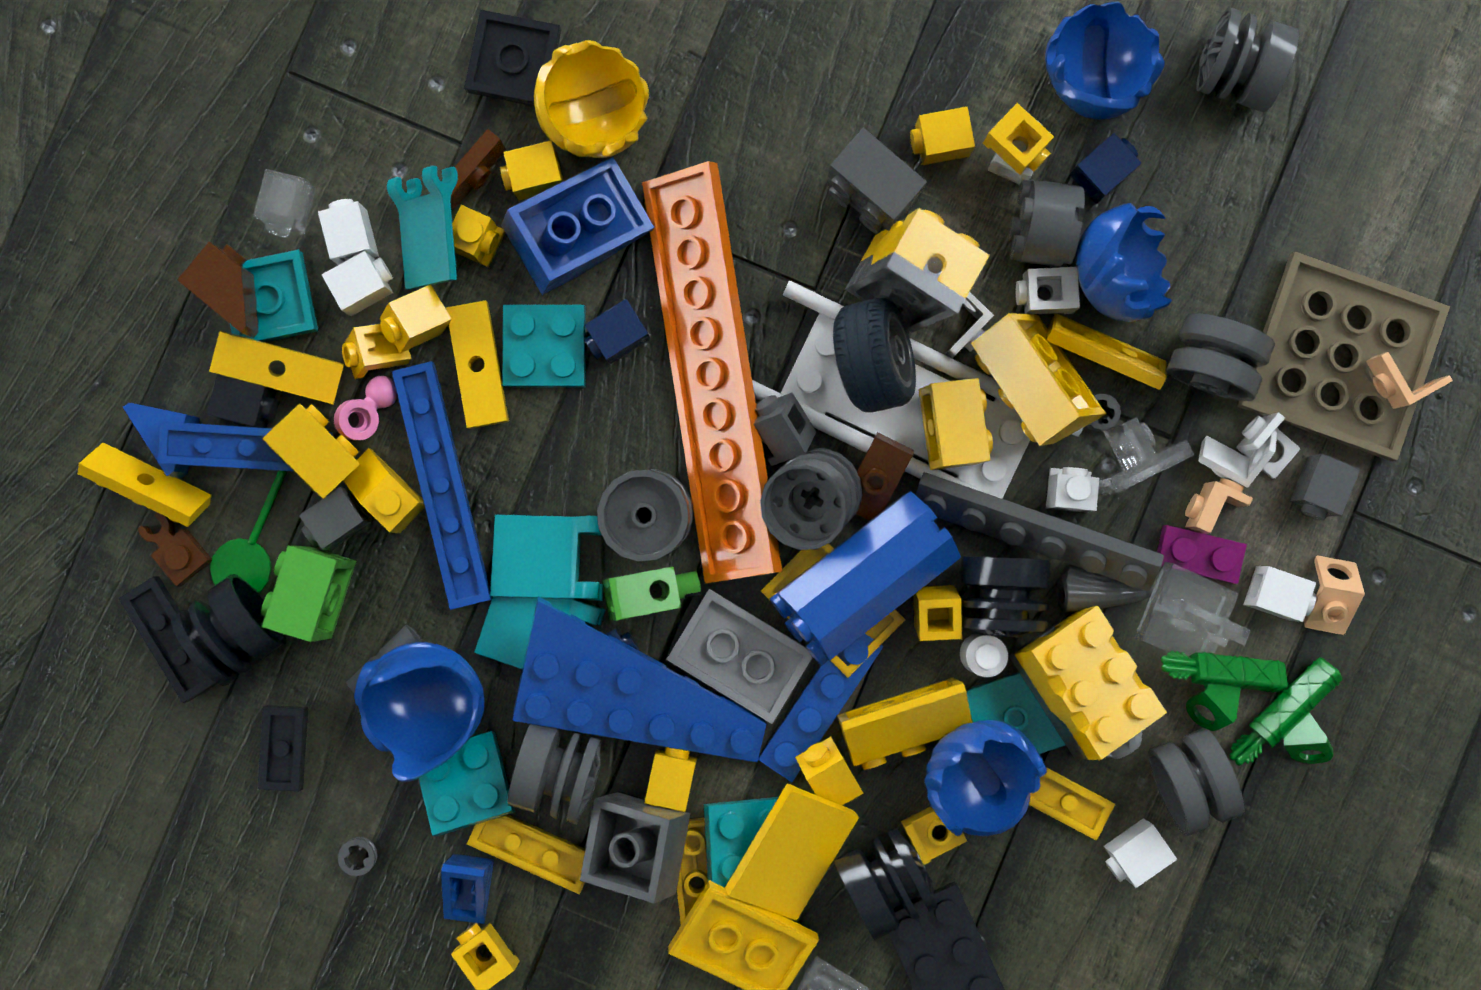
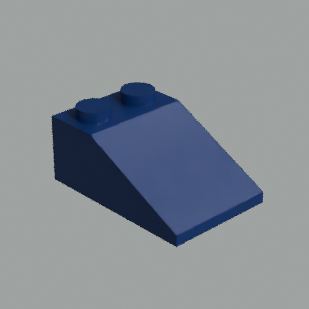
M614 157L507 209L501 224L542 295L580 276L655 228Z

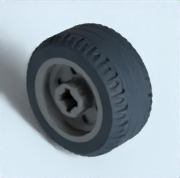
M874 298L841 308L834 320L833 344L840 378L853 405L865 413H873L909 403L916 388L915 361L905 322L896 305L886 298Z

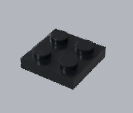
M480 10L464 85L466 93L534 106L536 79L542 65L552 59L553 51L558 48L562 31L560 25Z

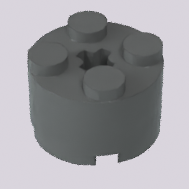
M1035 179L1030 181L1022 180L1017 198V203L1022 205L1020 216H1013L1009 227L1008 240L1013 241L1010 258L1017 262L1056 268L1067 267V264H1071L1077 250L1082 222L1078 221L1076 208L1084 209L1085 195L1083 187Z

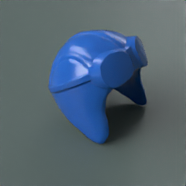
M427 642L401 645L390 650L379 659L366 662L357 679L354 693L355 703L359 707L361 715L360 721L364 734L378 750L390 751L393 754L392 773L395 778L403 782L420 778L447 762L475 733L484 713V690L478 675L471 665L453 650Z

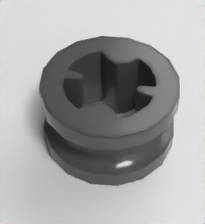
M1097 394L1094 397L1098 402L1103 403L1104 410H1110V417L1103 419L1104 424H1099L1098 420L1085 427L1089 430L1100 432L1115 426L1119 421L1121 411L1117 400L1111 395Z
M354 837L343 844L339 850V866L343 872L350 876L364 875L375 865L378 856L377 849L369 839ZM358 845L359 851L365 848L369 856L363 860L364 867H356L357 862L352 865L348 861L347 857L353 852L351 846Z

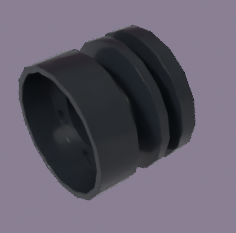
M962 557L961 584L979 588V597L961 600V607L979 608L978 617H962V628L971 629L982 635L1024 637L1036 632H1048V621L1029 619V610L1048 611L1049 604L1031 600L1030 591L1049 588L1050 560Z
M230 574L208 590L207 597L210 605L201 600H195L189 605L188 610H181L173 616L171 621L175 636L192 662L213 682L221 686L229 685L235 681L238 673L241 674L250 670L251 661L249 655L261 660L286 643L285 634L262 627L265 616L261 615L264 599L246 580L236 574Z
M897 827L888 831L896 848L889 853H886L878 837L872 839L878 859L869 862L858 847L834 859L837 870L874 940L899 928L894 908L900 905L903 906L913 920L919 918L911 899L920 895L929 912L938 908L934 897L933 882L914 846L900 834Z

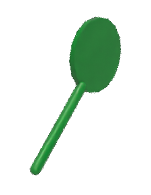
M278 471L249 540L243 538L229 540L220 546L213 555L210 572L215 585L230 574H236L246 580L260 593L270 581L272 571L270 557L264 547L256 542L285 478V471Z

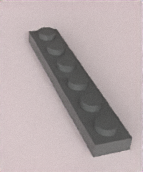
M923 472L916 492V496L931 508L937 518L1148 592L1161 569L1164 559L1163 554Z

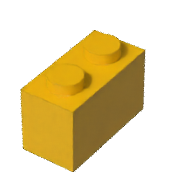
M979 378L931 383L918 389L930 470L977 465L991 461L990 453L993 450V439L991 432L986 429L984 412L987 409V398L985 391L980 388Z
M299 404L268 432L262 440L320 498L324 499L360 465L354 458L359 452L343 435L335 439L324 428L329 421L312 404L307 409Z

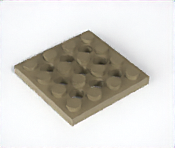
M1293 252L1289 255L1263 333L1271 337L1275 342L1273 352L1267 365L1254 368L1263 380L1256 399L1252 401L1239 400L1237 407L1262 416L1279 412L1285 417L1282 423L1389 461H1397L1418 401L1408 406L1393 409L1388 399L1383 398L1376 390L1373 383L1375 376L1366 361L1374 356L1389 352L1410 390L1414 391L1423 386L1450 306L1307 255ZM1312 294L1321 295L1326 300L1327 310L1323 316L1316 315L1310 310L1308 302ZM1351 308H1358L1364 313L1366 322L1362 329H1355L1348 323L1347 314ZM1390 321L1397 322L1403 327L1404 337L1400 343H1394L1387 337L1386 328ZM1299 332L1308 333L1313 338L1314 348L1310 354H1304L1297 349L1295 338ZM1338 346H1345L1352 353V363L1348 368L1339 366L1334 359V352ZM1286 370L1296 372L1301 379L1300 388L1295 393L1287 391L1282 384V376ZM1325 384H1331L1339 391V400L1335 406L1325 404L1321 398V389ZM1365 397L1373 399L1378 406V413L1373 420L1364 418L1360 412V403Z

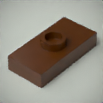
M489 129L484 132L455 166L458 173V181L451 194L450 203L453 210L472 188L477 190L484 185L491 174L489 169L506 150L501 139Z
M879 432L876 433L857 471L861 479L863 496L856 514L872 520L885 509L913 456V449Z

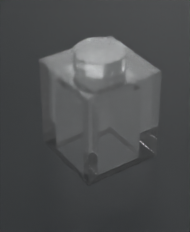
M265 169L253 217L265 224L264 230L272 234L289 237L290 231L304 234L316 188L305 178Z

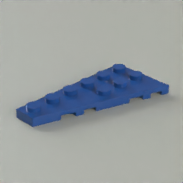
M538 596L516 697L513 721L758 762L766 729V721L726 697H720L699 686L698 682L689 677H683L666 668V665L617 638L611 635L607 636L588 626L580 618L562 612L551 606L550 602Z

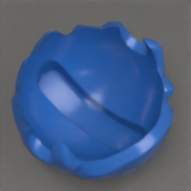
M1119 1L1108 2L1102 5H1087L1073 16L1065 17L1048 41L1045 62L1050 82L1059 98L1069 108L1083 117L1102 120L1121 116L1135 108L1141 97L1151 93L1152 84L1156 82L1164 69L1165 61L1159 53V33L1155 29L1148 28L1138 14L1129 16Z
M1127 203L1112 208L1093 219L1079 240L1076 250V266L1082 291L1099 313L1114 320L1133 322L1148 319L1153 316L1154 311L1167 307L1172 301L1164 296L1170 288L1169 281L1162 278V270L1167 263V259L1164 254L1157 250L1165 234L1161 231L1150 229L1144 223L1148 218L1166 219L1160 210L1155 207L1145 206L1137 209L1132 203Z
M981 720L959 726L938 742L932 752L931 759L927 763V775L924 783L927 788L930 806L946 828L954 835L960 836L965 832L971 835L989 836L1009 830L1022 819L1028 809L1031 793H1035L1040 789V778L1046 774L1047 770L1038 751L1021 731L1001 721Z

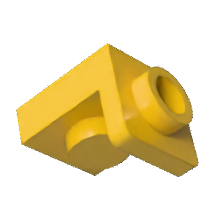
M380 324L354 327L342 345L344 363L347 367H351L355 379L364 378L368 370L407 365L411 360L409 350L400 353L394 342L390 343L385 338Z

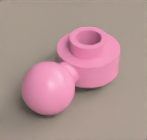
M387 376L374 377L366 386V398L364 400L355 399L343 402L334 414V425L337 432L348 440H365L371 437L379 424L377 409L393 405L398 398L394 380ZM353 412L359 417V423L354 428L348 421L350 414Z

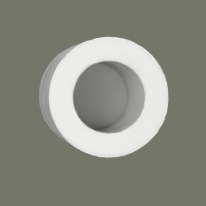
M977 633L969 636L962 643L960 659L963 666L970 672L982 677H993L1005 668L1008 661V652L1000 639Z

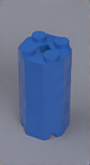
M911 491L902 495L770 598L771 603L783 618L789 616L790 619L784 624L798 642H801L803 639L809 642L806 648L819 665L822 666L828 660L833 659L961 558L951 534L945 527L942 530L938 528L934 522L937 516L930 507Z

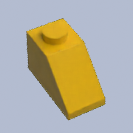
M368 448L357 459L360 465L343 481L358 502L391 533H401L425 508L423 498L371 448Z

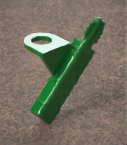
M1170 651L1167 653V656H1162L1160 659L1161 663H1163L1161 666L1162 671L1169 672V676L1173 679L1178 677L1179 680L1182 678L1187 680L1191 675L1192 683L1204 685V690L1191 696L1186 702V710L1195 723L1210 731L1220 730L1235 722L1237 719L1240 689L1274 693L1288 687L1286 666L1284 662L1279 660L1236 657V655H1219L1210 652H1195L1188 657L1184 652L1179 653L1178 651ZM1196 705H1202L1209 709L1214 715L1215 720L1212 721L1203 717L1197 710Z
M1322 657L1313 661L1293 683L1288 685V688L1284 689L1248 725L1252 733L1250 735H1241V739H1237L1236 743H1232V752L1229 754L1230 760L1235 761V764L1241 766L1244 762L1249 764L1254 762V758H1258V754H1262V745L1264 743L1273 748L1280 740H1284V746L1290 757L1298 762L1319 764L1330 761L1333 758V748L1327 736L1310 714V711L1339 685L1343 679L1340 671ZM1306 750L1320 751L1322 753L1316 755H1309L1301 752Z

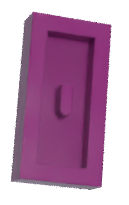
M1163 525L1157 553L1164 555L1161 567L1231 584H1238L1247 544Z

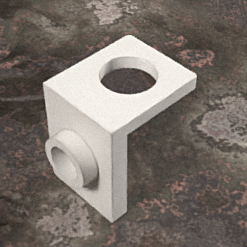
M970 292L963 306L978 321L945 354L950 358H953L963 347L971 352L974 348L970 343L985 332L981 328L994 316Z
M1279 412L1262 418L1260 416L1255 417L1243 430L1242 435L1245 437L1236 447L1242 454L1250 458L1255 450L1259 449L1269 436L1276 431L1277 441L1283 449L1282 456L1277 462H1267L1262 469L1272 479L1281 473L1300 450L1298 445L1277 428L1285 419Z
M1274 431L1263 445L1255 450L1250 458L1206 436L1201 443L1198 461L1211 468L1219 477L1232 479L1248 488L1274 455L1277 432Z

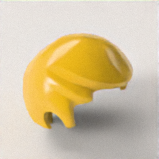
M585 40L569 46L564 45L555 49L552 59L540 68L534 89L536 117L547 137L563 150L579 157L607 158L614 156L629 148L638 140V131L647 120L644 110L649 98L648 85L640 77L637 65L624 58L619 48L601 46L598 42Z

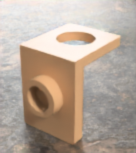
M1389 352L1374 356L1366 361L1375 376L1373 383L1376 390L1383 398L1388 399L1393 409L1411 405L1453 381L1449 375L1434 379L1411 391Z
M1317 555L1314 563L1320 587L1316 594L1315 606L1311 614L1306 616L1303 621L1304 626L1309 629L1344 635L1365 595L1357 564L1355 562ZM1335 568L1341 570L1348 575L1349 579L1341 580L1335 578L1327 569Z

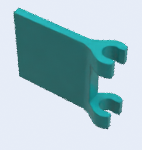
M437 166L423 168L422 180L430 194L420 196L422 193V183L419 178L406 181L407 193L402 189L401 177L389 179L387 182V192L399 212L405 290H413L430 284L435 285L457 280L450 203L452 191L458 181V173L455 167L442 169V182L437 175Z
M495 515L490 596L538 598L539 596L551 599L603 601V584H600V582H579L581 535L602 536L598 528V516Z
M493 597L474 653L523 669L537 598ZM543 598L550 602L551 606L568 615L572 614L594 625H601L606 609L574 599Z

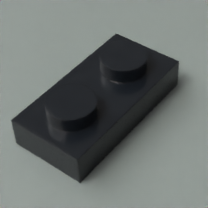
M263 706L257 789L295 792L303 790L308 707Z

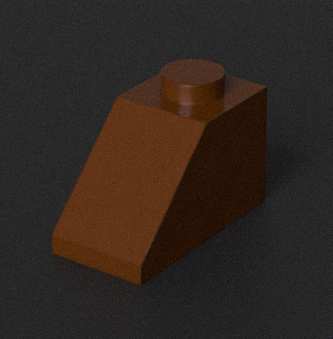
M209 241L177 280L239 332L254 338L259 332L254 275L243 267L247 259L228 244L221 249Z

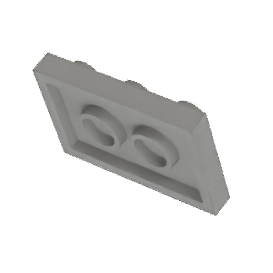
M709 589L666 660L773 724L813 656L800 643Z

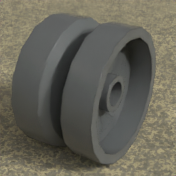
M1201 313L1188 314L1179 333V338L1186 347L1177 348L1172 352L1166 369L1169 376L1190 387L1224 398L1240 401L1256 399L1263 379L1254 368L1262 367L1269 363L1275 346L1274 340L1251 326L1231 319Z
M657 469L629 471L614 479L602 493L597 509L598 528L606 544L620 556L637 562L657 560L677 549L688 537L694 520L692 499L685 485L670 473ZM646 507L652 513V518L647 523H643L640 520L643 516L638 513L640 508Z
M1203 728L1184 735L1181 746L1182 750L1169 741L1149 749V764L1156 786L1167 811L1182 834L1190 836L1207 829L1210 820L1209 814L1221 823L1243 815L1244 801L1234 770L1218 740L1208 729Z

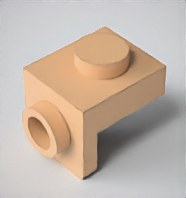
M1221 478L1219 482L1204 483L1200 495L1195 494L1186 508L1185 516L1189 517L1185 528L1203 534L1211 533L1225 502L1237 507L1250 506L1253 498L1242 493L1244 490L1242 485L1225 478Z

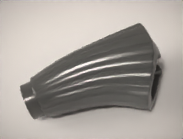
M1067 564L1058 581H1056L1058 602L1063 612L1080 611L1097 605L1100 609L1117 607L1142 601L1145 598H1151L1153 595V585L1148 592L1137 587H1130L1097 573L1087 572L1071 564Z

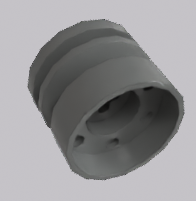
M1228 7L1223 12L1216 27L1211 31L1204 46L1199 63L1200 69L1196 90L1209 94L1216 86V97L1225 99L1237 83L1239 84L1237 103L1266 112L1277 99L1292 66L1298 46L1299 29L1269 20L1258 36H1255L1257 16L1248 13L1240 23L1241 10Z
M825 448L808 449L806 454L786 462L765 484L760 500L762 518L770 533L784 545L799 550L818 549L832 542L857 513L863 496L861 479L853 464L840 453ZM814 487H816V488H818L819 490H821L820 493H819L820 499H818V498H816V497L814 496V494H815V489H814Z
M530 724L513 772L508 794V806L535 813L543 797H551L550 817L557 819L564 801L569 802L567 822L577 825L581 814L590 804L601 768L600 748L602 739L591 736L583 754L579 752L582 733L575 732L565 749L559 747L560 729Z

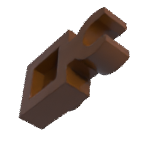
M156 513L155 517L161 523V530L154 534L148 526H140L138 528L139 534L144 540L155 542L159 546L150 556L175 586H183L212 561V558L188 529H181L175 533L174 522L168 517Z

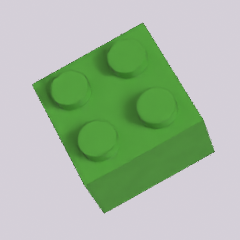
M288 545L286 552L282 551L275 564L274 575L278 576L274 591H270L266 595L262 605L261 615L265 616L262 627L309 642L332 639L356 560L311 546Z

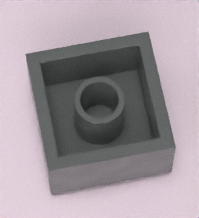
M863 127L831 163L826 185L830 187L828 190L829 195L843 207L851 205L861 214L859 220L862 224L877 234L884 229L889 231L894 223L899 220L901 221L919 201L927 181Z
M618 792L595 798L580 881L654 904L675 895L691 813L645 804L643 799Z

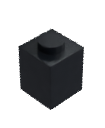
M217 374L206 414L256 428H267L268 422L271 423L277 413L278 400L275 399L277 391Z

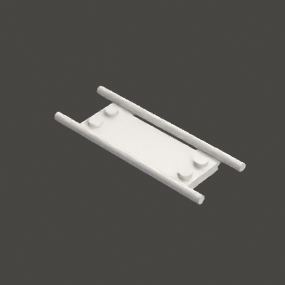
M789 281L783 296L819 312V315L781 393L752 380L755 399L761 401L771 395H776L778 398L793 392L814 428L867 453L874 438L826 416L825 413L874 437L879 432L913 449L914 456L929 463L918 389L931 383L947 382L949 380L915 364L916 388L909 403L873 413L861 411L853 405L844 389L834 352V320L840 309L844 306ZM910 338L914 359L958 380L979 378L980 388L985 393L995 397V400L993 402L987 399V409L984 412L986 429L991 432L993 439V450L990 453L991 461L977 465L943 469L957 476L955 478L940 470H930L928 464L912 457L905 472L921 479L923 472L1002 499L1030 442V439L1021 428L1023 420L1014 408L1008 407L998 394L1000 386L994 378ZM1083 428L1072 433V435L1079 437Z

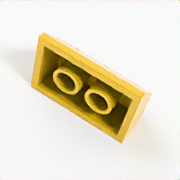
M1008 313L970 344L977 352L975 360L979 367L986 374L992 375L1000 386L998 388L1000 398L1008 407L1014 408L1023 420L1021 428L1026 436L1034 443L1038 442L1040 446L1054 444L1104 416L1106 412L1061 347L1046 341L1048 329L1040 317L1035 314Z
M955 678L943 680L837 715L851 761L854 766L862 764L863 770L885 764L887 762L885 756L901 752L902 757H908L926 750V743L938 739L941 740L959 726L972 723L964 683Z

